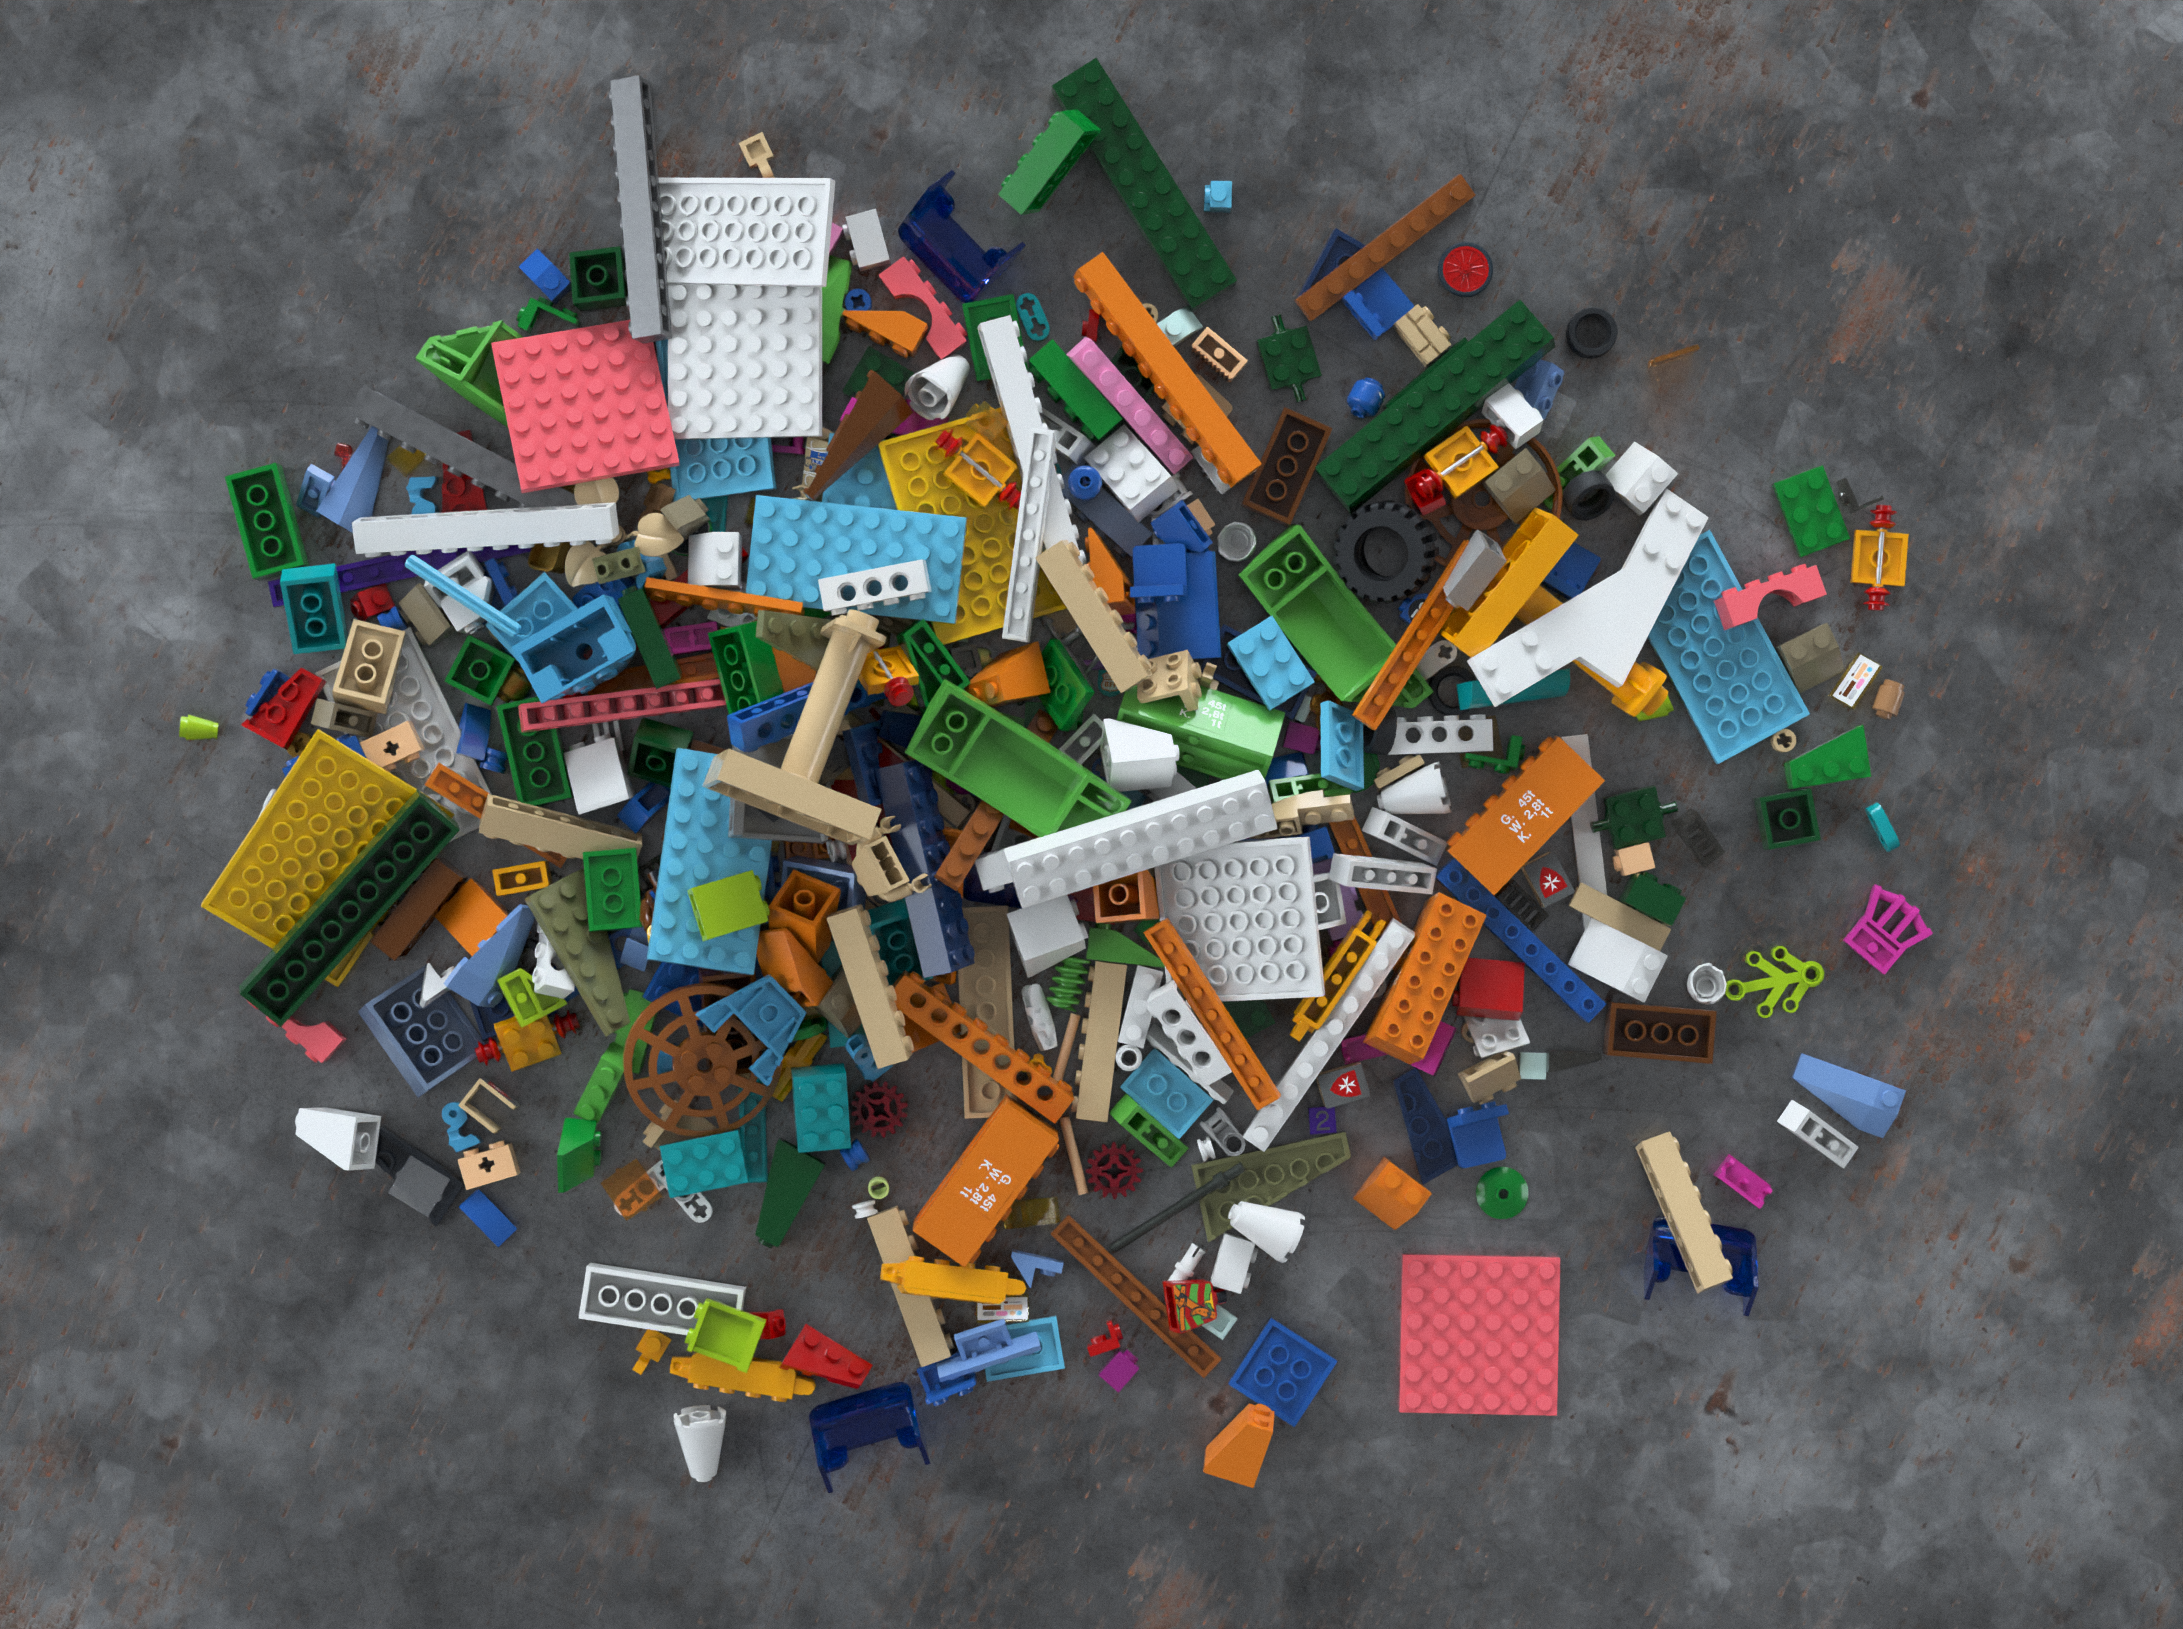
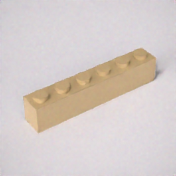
M1061 540L1035 558L1121 693L1127 692L1153 675L1150 671L1152 668L1151 663L1144 654L1140 655L1135 646L1138 644L1134 636L1130 632L1126 633L1121 625L1123 620L1120 614L1115 609L1111 610L1107 603L1109 598L1102 587L1097 588L1092 580L1095 578L1092 570L1087 564L1083 566L1078 558L1080 552L1073 542L1069 543L1068 540Z
M491 794L487 795L479 822V833L484 834L488 838H501L509 840L515 845L525 844L533 846L539 851L560 853L562 856L570 859L575 857L583 859V852L636 848L638 860L642 847V833L637 832L635 834L631 830Z
M862 904L831 913L827 917V921L877 1068L908 1060L914 1050L911 1037L909 1035L906 1036L904 1031V1015L901 1010H897L895 1004L897 1000L896 992L892 985L889 986L886 977L888 975L887 965L884 960H880L878 954L880 945L876 935L871 933L869 927L871 925V918L868 911L863 909Z
M1095 961V966L1089 967L1088 981L1093 982L1092 992H1086L1085 1007L1089 1008L1088 1018H1083L1081 1033L1086 1034L1085 1044H1080L1078 1060H1083L1082 1071L1076 1070L1075 1086H1080L1078 1097L1074 1096L1071 1112H1076V1119L1108 1121L1127 964Z
M1669 1131L1639 1143L1635 1148L1697 1294L1727 1283L1733 1279L1731 1275L1733 1273L1732 1266L1727 1259H1724L1721 1252L1722 1243L1720 1238L1716 1234L1714 1235L1710 1226L1712 1224L1711 1217L1703 1209L1700 1202L1701 1194L1699 1189L1693 1186L1689 1177L1691 1175L1690 1168L1680 1156L1678 1140L1672 1137Z
M897 1205L868 1216L867 1220L883 1264L900 1263V1261L908 1260L909 1256H916L915 1250L919 1248L914 1235L909 1236L906 1225H909V1220L905 1210L900 1211ZM891 1283L921 1367L951 1357V1349H954L955 1346L950 1333L945 1335L942 1324L946 1323L941 1308L936 1310L933 1302L937 1298L902 1294L898 1290L897 1284Z

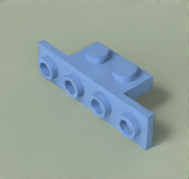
M1003 1318L954 1334L960 1356L937 1363L936 1365L940 1382L954 1380L959 1376L971 1372H979L986 1367L1004 1364L1011 1359L1023 1355L1028 1356L1041 1350L1039 1337L1036 1331L1011 1339Z

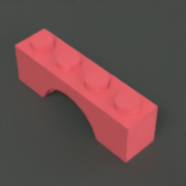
M903 256L880 273L879 279L895 300L913 298L922 302L928 308L932 316V325L926 337V342L937 357L942 360L955 354L967 345L965 337L968 334L959 322L955 325L949 316L952 315V312L944 302L939 304L933 295L937 292L927 280L923 283L917 275L921 271L912 259L907 261Z
M1806 564L1791 568V574L1784 576L1781 571L1768 576L1769 581L1760 583L1758 579L1744 584V590L1737 591L1736 587L1721 592L1722 597L1714 600L1724 631L1757 619L1759 604L1766 594L1780 595L1787 599L1793 607L1827 595L1817 566L1807 568Z
M266 1016L267 1020H268L271 1024H273V1025L276 1026V1027L279 1026V1025H277L274 1021H272L269 1017ZM291 1016L282 1025V1028L287 1031L286 1037L295 1045L300 1043L307 1049L305 1054L315 1063L318 1061L321 1063L327 1062L348 1039L329 1021L318 1025H306Z

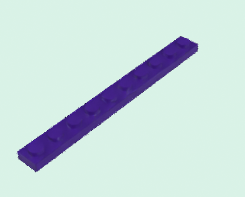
M509 545L507 549L493 550V546H484L483 550L471 552L479 563H484L492 558L498 560L530 553L531 548H519L518 545ZM457 548L458 551L451 553H442L441 549H432V552L428 554H416V550L406 551L407 553L404 555H387L336 566L341 593H346L380 584L420 577L405 567V562L411 555H415L434 569L439 570L465 553L467 548ZM280 579L268 581L273 607L284 606Z

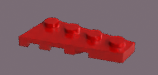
M471 430L455 432L474 442ZM443 463L441 513L488 510L484 489L472 484L473 478L466 474H463L462 478L447 471L449 466Z

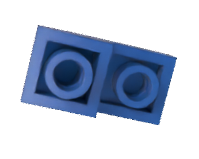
M465 703L459 724V729H462L456 754L484 761L490 731L491 710Z
M1299 752L1272 758L1265 777L1267 788L1269 780L1309 775L1304 754Z
M479 1189L475 1190L459 1206L497 1247L517 1230L507 1217Z

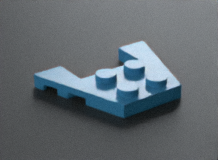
M767 975L700 1010L695 1015L715 1033L732 1014H735L768 1048L748 1068L764 1085L768 1086L773 1079L772 1075L776 1067L783 1060V1054L789 1042H792L807 1012L772 976Z

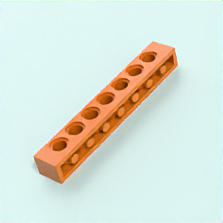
M904 970L892 985L897 996L895 1001L897 1009L901 1010L903 1014L1055 1124L1074 1100L1073 1092H1071L1073 1088L1062 1079L1056 1081L1050 1076L1052 1073L1041 1064L1036 1066L1030 1062V1056L1023 1050L1018 1048L1015 1051L1008 1045L1010 1042L999 1033L994 1035L987 1030L988 1026L982 1020L970 1018L966 1015L967 1010L960 1004L948 1002L944 999L946 995L936 987L929 988L923 983L925 980L914 971L909 973ZM915 993H921L925 996V1000L920 1004L912 1002L910 998ZM940 1008L945 1010L947 1014L942 1019H936L932 1016V1012ZM958 1024H963L968 1030L966 1033L959 1035L953 1031V1028ZM983 1039L989 1045L986 1049L979 1050L975 1048V1042ZM1000 1055H1006L1010 1058L1006 1065H999L995 1062L996 1058ZM1023 1070L1031 1074L1030 1078L1025 1081L1019 1080L1016 1075ZM1042 1086H1048L1052 1089V1092L1047 1096H1041L1037 1091Z

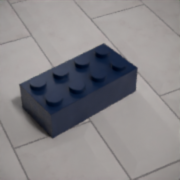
M1223 624L1220 629L1221 657L1204 659L1200 667L1201 673L1203 674L1207 662L1216 665L1217 667L1213 675L1214 680L1219 681L1220 684L1248 699L1266 706L1227 646L1228 642L1242 633ZM1305 667L1314 680L1317 672ZM1310 686L1274 709L1285 712L1284 717L1293 720Z

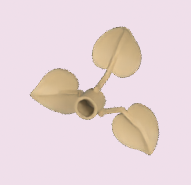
M613 478L578 483L575 485L574 496L578 505L617 503L619 488ZM659 513L648 514L640 519L638 531H633L627 535L625 530L619 526V534L610 543L599 544L596 548L590 541H586V544L573 545L568 551L565 560L567 581L571 587L598 582L592 558L606 555L600 551L601 549H608L610 546L617 549L621 543L630 541L635 536H637L635 547L639 546L640 553L648 557H657L673 551L683 543L684 538L666 516Z

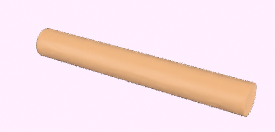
M1070 1014L1052 1077L1056 1081L1063 1080L1080 1021V1015Z
M1070 1117L1059 1118L1078 1195L1089 1193Z

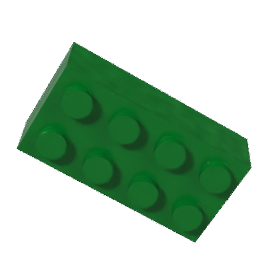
M1079 110L1057 111L1049 119L1048 124L1050 126L1045 133H1040L1032 143L1034 147L1030 153L1024 154L1017 162L1018 168L1014 174L1008 175L1002 182L1001 186L1003 188L998 195L1021 215L1037 213L1042 209L1101 131Z
M1053 339L1029 359L1030 368L1028 370L1032 373L1034 380L1038 384L1043 382L1047 386V395L1054 403L1059 401L1062 403L1064 414L1072 423L1077 421L1082 426L1080 432L1091 442L1095 441L1099 445L1122 424L1123 418Z
M272 463L225 476L252 579L260 581L281 575L282 569L308 567L309 562L282 465Z
M757 621L708 633L729 714L784 693L772 646L756 637Z
M538 696L496 706L517 800L522 803L541 806L574 798L563 754L565 750L560 728L524 733L521 731L518 706L524 703L540 702Z

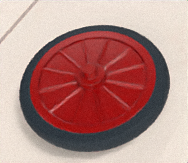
M1459 242L1453 244L1440 257L1438 263L1440 282L1447 291L1456 296L1472 297L1478 295L1487 288L1492 279V260L1487 251L1475 243Z

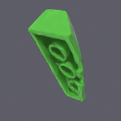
M832 255L829 256L827 284L826 287H822V362L826 364L830 363L840 341L841 332L838 329L840 318L843 317L842 313L845 310L842 307L844 295L848 292L852 262Z

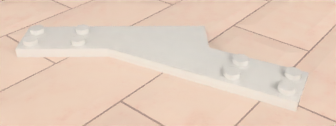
M1666 488L1655 503L1620 571L1467 660L1494 707L1575 659L1617 688L1622 686L1709 517Z

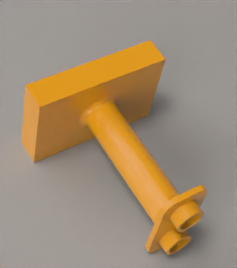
M1535 507L1502 548L1506 563L1470 609L1467 611L1461 606L1455 608L1438 633L1472 658L1489 648L1514 616L1525 625H1528L1562 605L1563 603L1543 588L1540 583L1579 535L1555 515ZM1576 659L1572 661L1615 695L1611 702L1632 717L1637 716L1641 711L1647 716L1652 715L1662 705L1668 695V690L1662 686L1667 675L1646 662L1639 664L1635 661L1624 684L1617 688Z

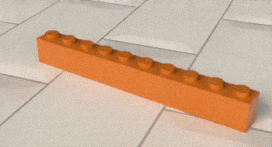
M1102 252L1081 266L1073 276L1076 287L1080 292H1085L1091 300L1090 304L1093 310L1103 316L1108 330L1113 335L1118 336L1126 354L1130 357L1133 356L1138 363V369L1141 374L1149 378L1154 384L1156 394L1161 399H1165L1169 404L1170 412L1174 418L1181 420L1184 424L1188 437L1192 441H1196L1202 448L1201 452L1208 462H1212L1217 468V474L1222 482L1228 483L1232 488L1256 471L1262 463L1106 255Z

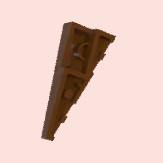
M870 370L867 374L869 380L863 391L857 392L855 396L857 402L850 414H845L826 449L828 454L822 465H817L814 470L816 476L809 489L805 488L803 490L805 496L813 501L913 414L903 396L873 370Z

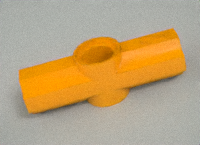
M821 1032L811 1038L798 1040L794 1047L791 1046L782 1060L780 1079L772 1095L774 1098L781 1102L784 1101L792 1089L791 1068L810 1066L812 1064V1059L827 1039L824 1033Z

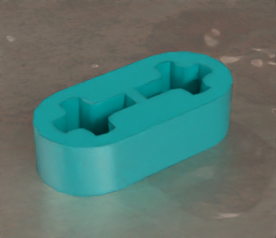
M1031 293L1022 294L1016 301L1018 315L1029 339L1034 342H1042L1049 336V323L1037 297ZM1024 299H1028L1029 302L1034 301L1035 305L1032 306L1033 316H1029L1026 309L1022 310L1020 308L1023 306ZM1036 319L1039 326H1045V329L1042 330V336L1038 337L1037 333H1031L1034 329L1032 320Z
M1876 802L1866 807V815L1884 849L1890 852L1900 847L1899 839L1881 805Z

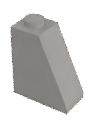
M1478 529L1473 534L1443 586L1447 602L1455 608L1461 606L1467 611L1506 563V558L1499 544Z

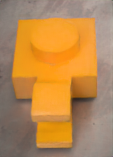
M647 1329L636 1347V1350L642 1354L632 1370L642 1375L651 1359L659 1362L672 1338L660 1331Z

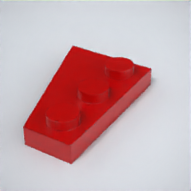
M300 668L278 689V693L268 703L264 702L258 708L259 711L250 720L247 718L241 726L288 750L327 681Z
M805 1324L779 1368L784 1370L794 1369L801 1371L806 1376L816 1375L827 1378L832 1383L859 1389L873 1365Z

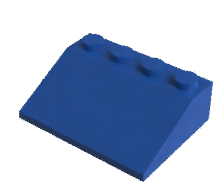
M1215 551L1186 553L1188 597H1180L1179 602H1164V598H1154V603H1138V599H1135L1137 643L1140 655L1144 654L1147 659L1188 650L1193 660L1221 657Z

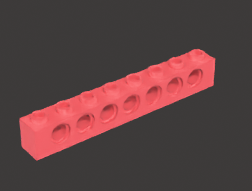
M720 679L668 685L658 689L652 687L549 700L543 704L541 702L520 704L518 709L521 731L524 733L727 707Z

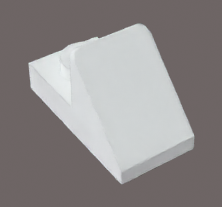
M427 963L420 998V1006L422 1008L451 990L443 983L454 970V966L445 970L441 974L442 978H440L431 964Z

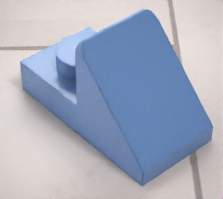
M311 464L305 472L296 506L319 518L321 514L316 510L335 483L334 476Z
M644 928L632 929L629 938L626 939L620 959L621 963L645 972L649 962L647 960L649 943Z
M1012 1249L1011 1258L1030 1288L1035 1268L1040 1269L1041 1274L1048 1276L1062 1273L1063 1260Z

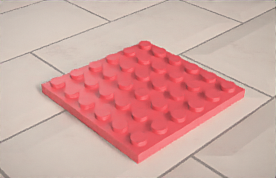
M631 320L491 343L521 493L679 466L678 453L654 343L643 344L632 339L628 328Z
M1402 1254L1399 1412L1557 1416L1560 1257Z

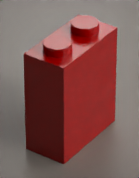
M1468 958L1458 979L1457 990H1454L1452 995V1006H1456V1015L1519 1021L1523 1013L1525 963Z

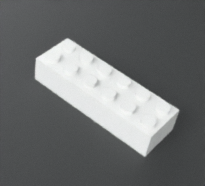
M589 1263L586 1267L579 1319L687 1335L689 1328L695 1329L698 1319L693 1317L699 1303L704 1304L705 1300L709 1298L743 1311L746 1287Z

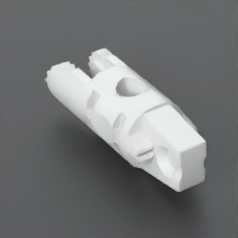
M1036 983L1025 985L1022 989V995L1032 1034L1040 1051L1055 1048L1058 1045L1048 1002L1045 999L1040 984Z

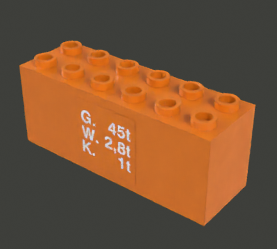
M1548 736L1538 746L1540 752L1535 757L1529 756L1519 766L1522 771L1516 777L1510 775L1501 785L1504 788L1498 796L1493 793L1483 803L1485 809L1479 815L1474 813L1464 823L1467 828L1461 834L1456 831L1446 842L1449 845L1446 851L1493 895L1514 876L1605 781L1559 736L1554 738Z
M1440 892L1425 900L1412 930L1415 932V937L1398 961L1363 1043L1409 1065L1424 1059L1487 916L1486 914Z
M1006 1094L913 1221V1231L964 1268L969 1262L973 1264L981 1253L980 1247L983 1242H989L997 1231L995 1227L1000 1219L1004 1222L1013 1209L1011 1205L1014 1200H1020L1028 1190L1026 1186L1031 1177L1036 1179L1044 1168L1042 1163L1047 1156L1051 1158L1060 1146L1058 1144V1131Z

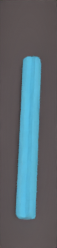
M411 555L406 560V568L511 637H516L520 632V624L415 555Z

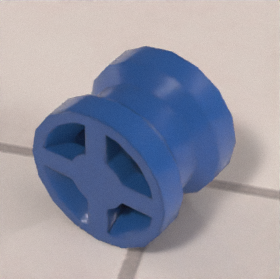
M853 289L846 295L845 306L847 310L871 311L872 301L865 290Z
M397 606L392 607L390 612L386 614L380 613L377 615L381 626L401 631L408 628Z
M487 747L484 761L480 762L479 767L505 774L506 768L504 765L505 761L508 760L507 753Z
M858 1139L852 1142L851 1148L839 1149L852 1171L857 1170L858 1165L871 1161L867 1151Z

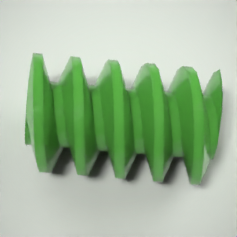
M1070 956L1061 961L1064 964L1063 966L1055 967V970L1061 975L1052 977V980L1058 986L1049 987V990L1055 996L1046 997V1000L1054 1006L1077 1012V1010L1071 1007L1073 1004L1080 1003V1000L1074 997V994H1082L1083 990L1077 987V984H1085L1086 981L1080 974H1088L1089 972L1082 965L1090 964L1091 961Z

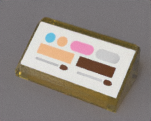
M1858 652L1828 696L1847 709L1853 710L1883 666Z
M1029 1294L1006 1296V1299L1001 1304L976 1303V1323H991L1003 1318L1006 1323L1029 1322Z

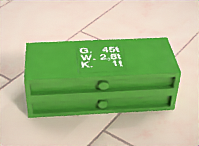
M1137 685L1125 692L1116 720L1171 734L1173 744L1178 745L1179 761H1176L1177 765L1224 780L1259 770L1265 780L1274 755L1285 712L1276 709L1269 711L1264 705L1201 685L1202 696L1198 698V709L1189 712L1180 695L1140 703L1137 698Z

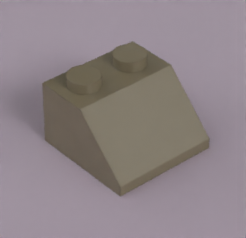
M1526 448L1521 450L1482 483L1483 487L1514 524L1518 523L1556 491L1543 468Z
M417 584L399 602L402 608L399 611L401 616L408 624L411 622L417 628L415 635L423 645L428 644L434 647L456 631L443 608L438 607L424 588V584Z
M1828 623L1821 624L1774 647L1799 694L1845 671L1839 646Z
M841 964L830 978L833 984L819 1005L813 1007L842 1034L850 1038L862 1021L843 965Z

